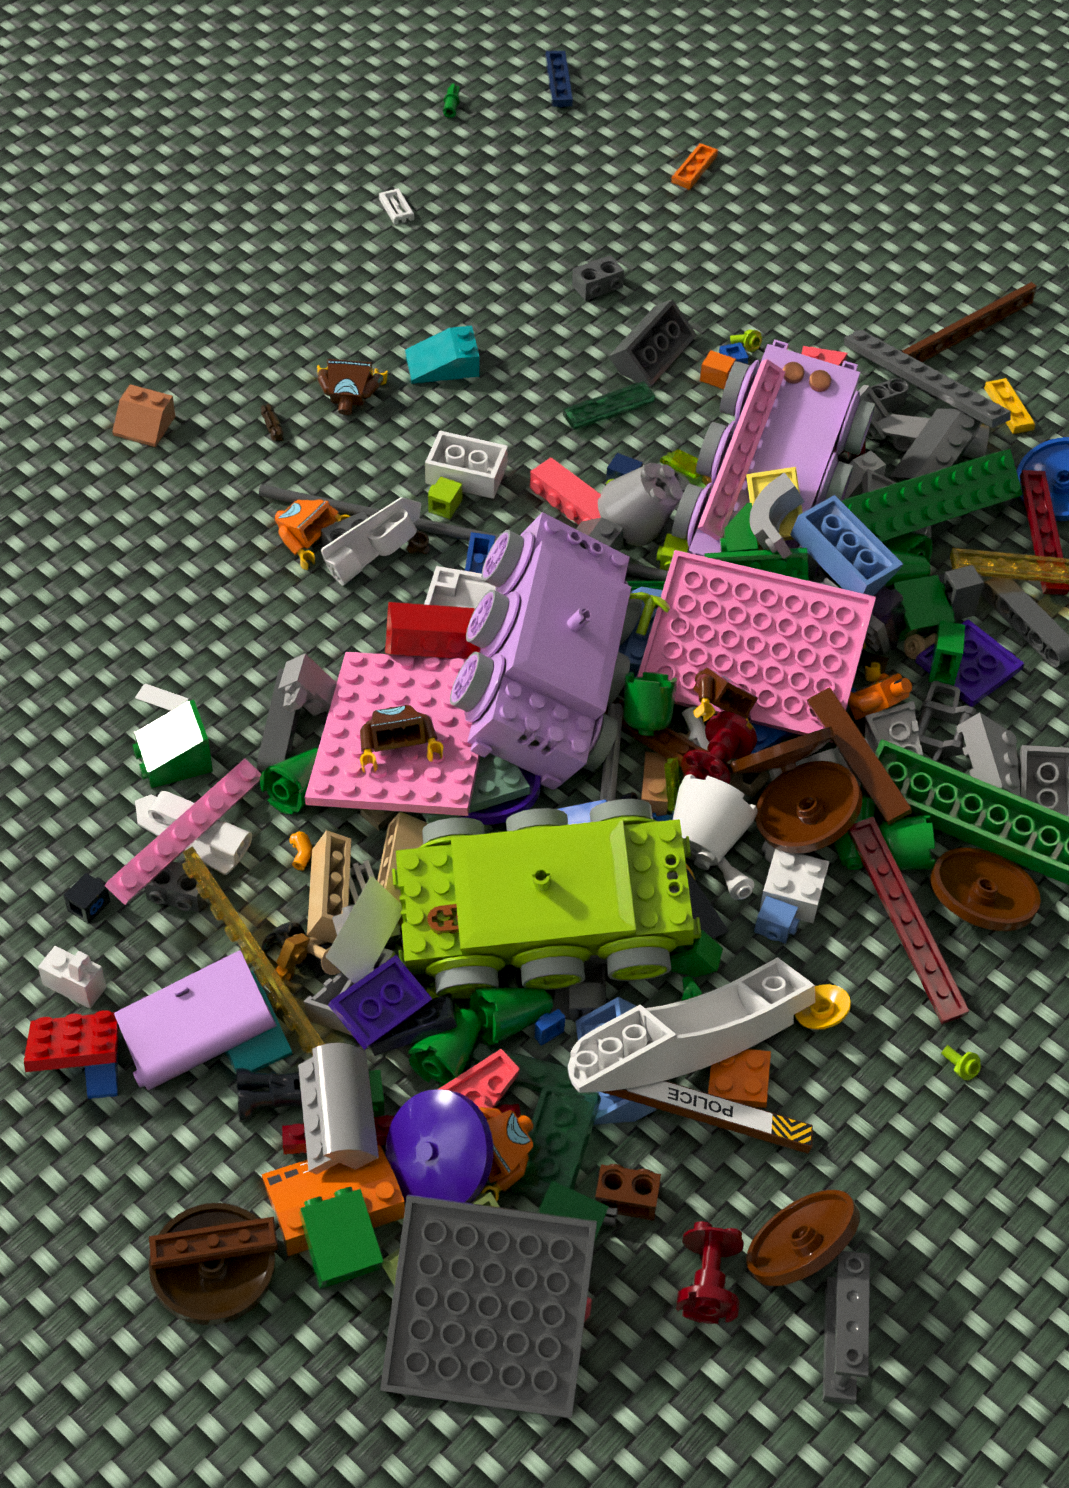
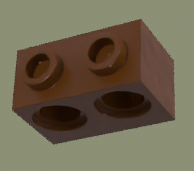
M601 1164L595 1200L612 1208L617 1207L618 1215L654 1221L661 1174L654 1173L649 1169L633 1170L618 1164ZM613 1184L618 1186L619 1189L611 1190L606 1186ZM643 1189L648 1191L649 1194L641 1195L636 1191Z

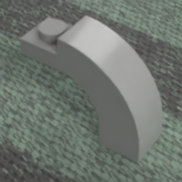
M785 472L761 491L750 512V527L764 550L769 548L772 553L778 551L783 559L792 553L779 534L780 524L788 513L804 503L797 488Z

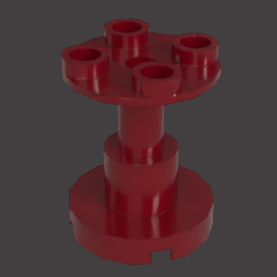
M722 711L716 716L713 715L705 727L706 738L709 742L708 752L691 750L683 756L681 767L684 777L692 774L695 776V779L706 780L707 776L729 784L731 780L730 773L723 762H728L731 758L740 759L752 753L757 743V735L754 728L752 727L750 730L746 726L748 721L733 712Z
M704 1221L694 1223V1229L688 1230L683 1234L682 1243L690 1251L703 1255L702 1268L695 1272L694 1285L685 1287L678 1292L676 1310L678 1312L683 1310V1317L699 1323L718 1324L719 1318L726 1317L725 1323L731 1322L738 1317L740 1300L734 1293L725 1289L726 1276L720 1271L721 1257L737 1255L743 1250L742 1232L736 1228H716Z

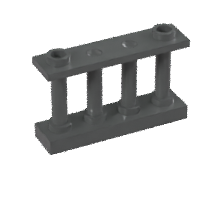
M842 1251L837 1256V1278L827 1277L825 1281L822 1401L854 1405L857 1399V1377H868L870 1254Z

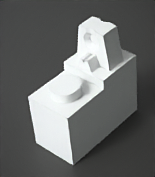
M54 946L38 966L44 986L91 1009L107 988L102 966L92 962L88 955L80 951L73 955Z

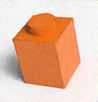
M710 350L702 363L700 381L724 389L736 359Z

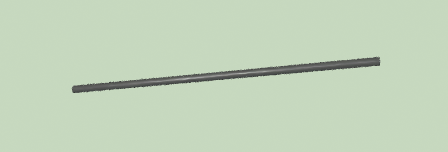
M263 484L259 488V496L289 503H294L297 500L320 499L328 501L330 506L339 511V513L350 516L364 511L369 518L380 511V509ZM422 518L414 522L417 530L470 541L471 532L494 535L496 539L500 536ZM629 562L626 575L654 581H666L668 574L667 570Z

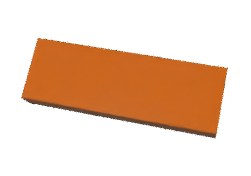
M700 143L672 176L671 183L691 189L716 159L718 150Z

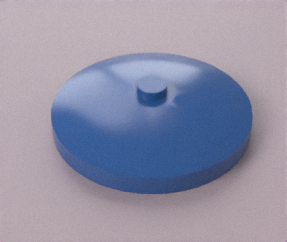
M1062 437L1045 441L1031 449L1021 460L1017 468V475L1020 482L1019 475L1022 470L1045 471L1055 520L1069 521V437ZM1023 495L1018 496L1022 504L1025 506Z

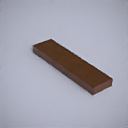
M274 1217L149 1236L152 1270L278 1250Z

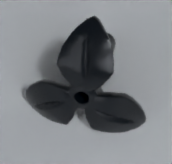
M287 922L275 928L264 939L261 953L265 955L276 941L280 942L283 946L285 940L290 938L289 935L305 934L302 925ZM303 960L300 964H296L295 968L303 967L306 964Z

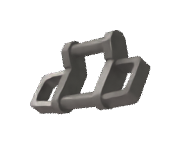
M939 681L932 682L927 698L921 705L920 711L922 713L918 721V735L922 751L934 755L932 760L936 762L939 761L940 757L946 758L961 755L965 745L963 743V734H958L957 730L953 740L944 742L924 736L931 717L953 724H961L976 715V710L973 707H957L960 696V689L958 687ZM940 692L954 698L953 706L950 707L931 701L933 694Z

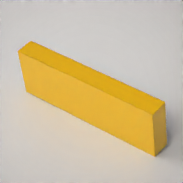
M1007 378L985 383L984 389L991 400L1011 411V420L1007 421L1006 424L1013 434L1034 430L1035 422Z

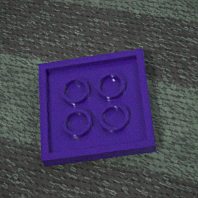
M967 619L962 623L965 625L964 651L954 686L960 689L959 698L970 707H973L1023 670L1024 663ZM934 644L918 654L915 661L929 674Z

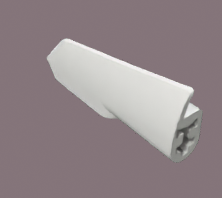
M400 497L321 549L322 556L336 581L344 586L378 555H390L411 539L417 532L414 522L420 517L422 503Z
M161 791L158 797L148 795L135 801L137 823L158 836L194 803L167 791ZM218 820L184 852L223 875H227L247 852L252 841V833Z

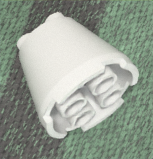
M689 774L684 777L679 787L673 820L680 819L682 838L689 836L691 857L686 858L694 860V864L697 867L709 870L710 866H715L721 861L751 826L758 810L756 805H749L744 801V793L735 787L713 777L707 776L706 780L695 779V776Z

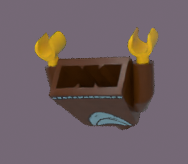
M328 359L327 368H320V365H317L318 383L324 394L330 396L331 402L339 404L338 413L342 415H351L353 405H364L365 399L370 398L380 385L387 383L388 371L379 373L378 369L375 368L373 375L371 362Z
M705 668L698 672L695 677L694 691L699 694V701L702 704L694 710V716L699 718L702 715L703 721H707L715 714L714 705L724 711L742 716L748 721L746 726L751 730L753 726L749 723L751 719L750 711L758 697L710 668Z
M411 705L373 711L372 719L368 720L360 729L361 752L364 753L360 757L362 771L365 773V766L369 763L373 764L374 771H377L376 757L372 753L374 751L379 752L428 743L427 759L430 762L433 761V752L438 753L440 758L443 759L444 747L441 742L436 741L438 737L431 718L426 714L417 712Z

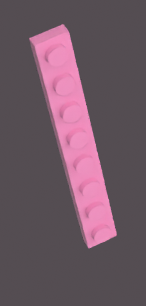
M768 359L760 364L698 525V529L715 540L723 538L724 529L730 520L785 375L783 369Z
M243 759L110 878L105 887L126 905L260 782L261 773L250 762Z

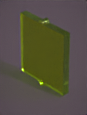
M680 449L671 453L667 452V455L660 459V463L669 465L693 479L702 476L696 473L698 458Z
M668 758V762L664 764L668 811H674L680 787L678 759Z

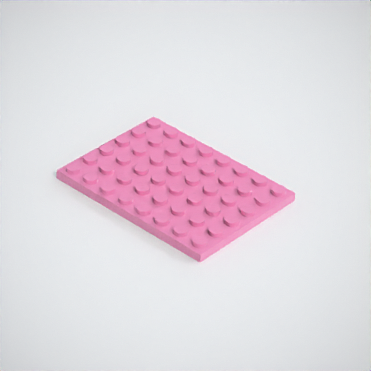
M674 551L661 594V598L667 601L670 609L666 613L658 605L637 677H643V672L667 674L669 681L672 678H677L674 704L690 708L698 707L702 704L699 701V694L694 691L695 677L698 672L705 668H710L758 697L750 711V723L799 735H806L823 729V726L807 703V699L830 687L844 709H847L876 600L875 596L682 551ZM713 705L715 714L724 711Z
M345 652L306 791V805L468 816L480 755L471 752L472 744L467 742L472 723L465 720L464 710L450 703L454 681L467 659ZM411 705L417 712L426 714L431 718L438 737L436 741L441 742L444 747L443 759L440 758L438 753L433 752V761L430 762L427 759L428 743L379 752L374 751L372 753L376 757L377 771H374L373 764L371 763L365 766V773L362 771L360 757L364 753L361 752L360 729L368 720L372 719L373 711Z

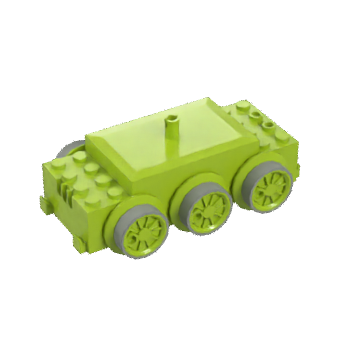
M619 799L599 804L591 809V822L568 825V817L564 811L550 808L525 810L511 815L506 820V832L484 834V824L472 818H448L429 823L422 830V846L414 849L396 850L397 870L393 868L392 875L394 888L400 889L401 893L399 899L402 905V911L400 912L403 919L402 936L404 951L399 950V959L412 975L427 974L435 978L436 995L438 997L451 993L453 999L456 1000L470 999L471 994L476 993L477 991L475 990L479 988H499L498 972L504 969L505 965L510 964L515 968L521 969L523 987L542 988L544 990L568 988L570 985L582 983L585 980L583 962L589 960L592 955H598L601 959L606 960L608 976L614 980L637 981L662 976L671 970L670 952L677 946L693 945V939L701 938L699 917H696V919L692 917L685 862L686 857H691L689 836L682 838L680 819L655 821L652 817V809L649 802L638 799ZM456 904L457 912H452L454 918L444 917L443 912H439L437 920H433V922H437L438 926L442 927L444 926V921L453 920L454 926L458 925L459 933H434L430 929L427 920L430 910L437 906Z

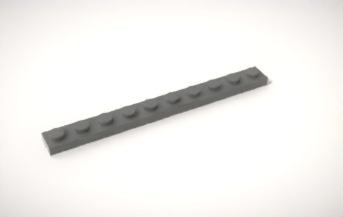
M863 330L854 331L853 334L844 337V346L991 428L1011 420L1010 410Z

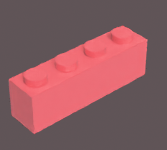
M549 458L531 470L530 488L532 491L547 500L551 506L564 513L568 519L573 520L579 525L581 521L601 518L598 510V499L601 494L553 458Z

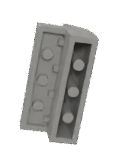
M329 1043L320 1045L312 1049V1058L298 1065L308 1170L314 1174H319L338 1163L356 1170L379 1158L367 1055L365 1051L350 1044Z

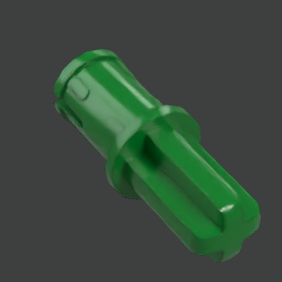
M454 83L448 87L447 94L444 97L443 114L448 118L456 115V108L460 103V87Z

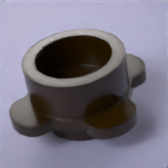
M417 530L416 534L407 541L408 546L406 550L411 554L419 552L428 554L430 551L428 546L429 537L423 531Z

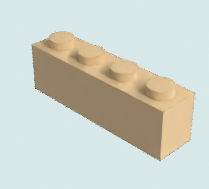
M399 812L388 824L377 880L399 902V896H401L400 889L394 888L392 869L395 868L397 870L396 850L414 849L422 846L423 827L428 825L427 822L403 812ZM402 916L398 921L399 926L403 924Z
M327 830L312 849L307 935L333 943L337 933L332 917L342 914V908L348 906L351 838Z

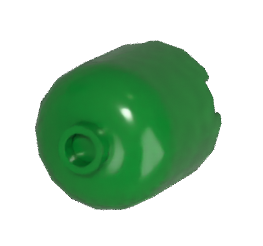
M633 672L626 673L623 708L626 724L637 729L638 734L646 736L654 735V731L667 728L673 717L677 678H672L669 681L667 674L643 672V677H634Z
M930 815L901 818L889 826L884 821L879 825L878 828L899 870H928L934 868L935 859L931 858V849H935L933 826L932 823H929Z

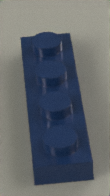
M546 51L545 60L552 107L563 108L572 106L573 98L566 52Z

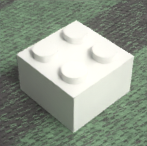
M775 849L763 890L760 909L766 896L798 907L796 918L814 923L829 861Z

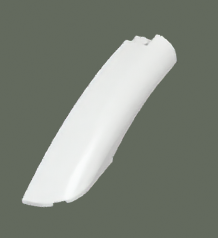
M777 957L729 984L691 999L650 1008L638 1005L590 1031L574 1045L568 1064L569 1078L579 1093L603 1092L653 1084L703 1069L734 1056L794 1024L793 1015L815 1003V985Z

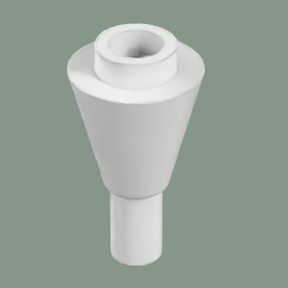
M723 857L717 866L723 872L731 898L734 900L747 898L752 893L754 881L732 867L726 858Z

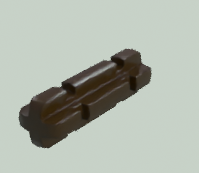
M268 403L261 406L262 417L274 442L282 441L284 439L283 429L280 427L281 425L274 412L273 405Z

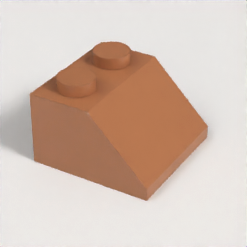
M130 384L119 401L112 431L113 436L156 447L175 418L173 396Z

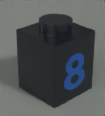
M85 873L64 894L67 911L89 924L111 902L108 889L105 887L106 883L99 877L94 878Z

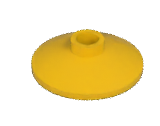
M835 985L815 986V1003L796 1013L795 1017L801 1025L810 1029L819 1030L833 1027L843 1021L848 1015L851 1008L850 997L844 989Z

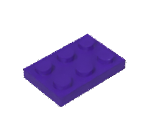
M395 955L332 999L328 1006L362 1048L366 1050L427 1006L432 998L397 955Z

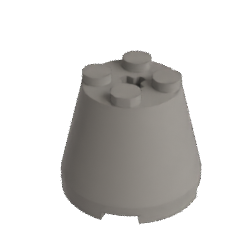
M649 463L610 481L603 487L601 496L598 499L600 516L623 527L625 543L634 546H645L660 535L683 495L680 484L674 476L673 468L666 464L662 466L657 463Z

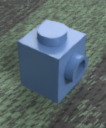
M766 896L757 916L754 932L766 936L772 941H780L786 944L789 934L795 935L800 919L796 918L798 907Z

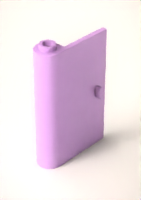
M241 950L114 1013L137 1068L133 1072L135 1080L140 1088L145 1086L148 1091L277 1026Z

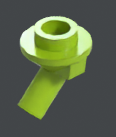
M749 329L742 335L730 336V343H744V348L748 352H755L762 343V335L757 330Z
M947 1045L940 1053L955 1065L954 1072L963 1080L973 1079L981 1069L980 1057L974 1052H967L962 1057Z

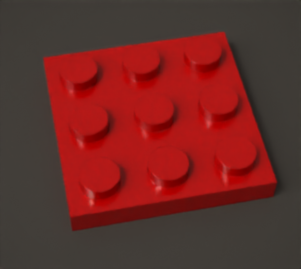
M104 1010L91 1015L70 1014L63 1018L41 1017L31 1021L24 1057L25 1072L116 1063L119 1025L114 1015L115 1012Z

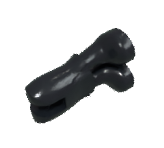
M236 1068L239 1122L249 1121L254 1110L261 1107L273 1106V1109L282 1106L302 1107L299 1072L289 1074L271 1072V1074L254 1073L246 1068ZM260 1088H269V1091H252V1090H254V1089H260Z

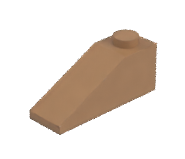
M645 752L641 800L649 802L652 813H656V816L667 815L671 761L659 753Z

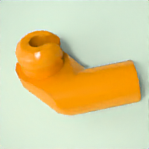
M298 831L290 836L289 841L298 850L292 865L295 869L303 871L312 856L313 846L308 835Z

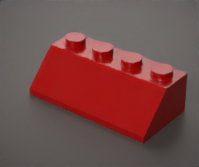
M388 602L385 653L468 659L472 653H480V647L466 640L467 628L475 608Z

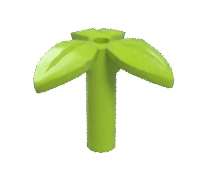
M637 592L629 596V600L640 599L645 604L636 633L646 636L654 609H657L659 605L668 613L670 606L664 599L649 595L648 593Z

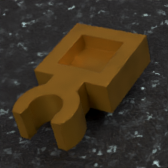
M301 933L285 940L276 962L279 966L275 969L272 979L279 984H283L284 979L290 981L293 978L296 964H300L307 955L308 951L306 948L310 938Z

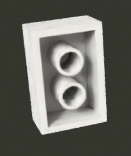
M439 431L425 462V483L435 485L441 476L461 483L462 492L494 499L507 468L508 446Z

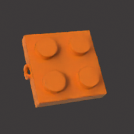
M746 1049L711 1065L708 1094L751 1107L767 1108L771 1051Z

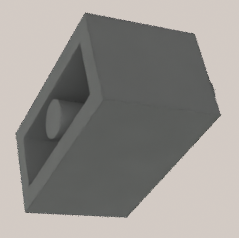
M973 565L945 572L943 579L946 590L945 596L948 604L954 610L955 621L974 616L979 604L982 588L984 587L982 576L977 573Z

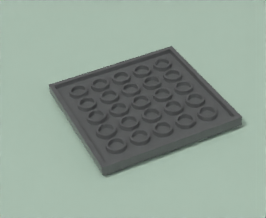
M407 1195L380 1391L572 1418L597 1221Z

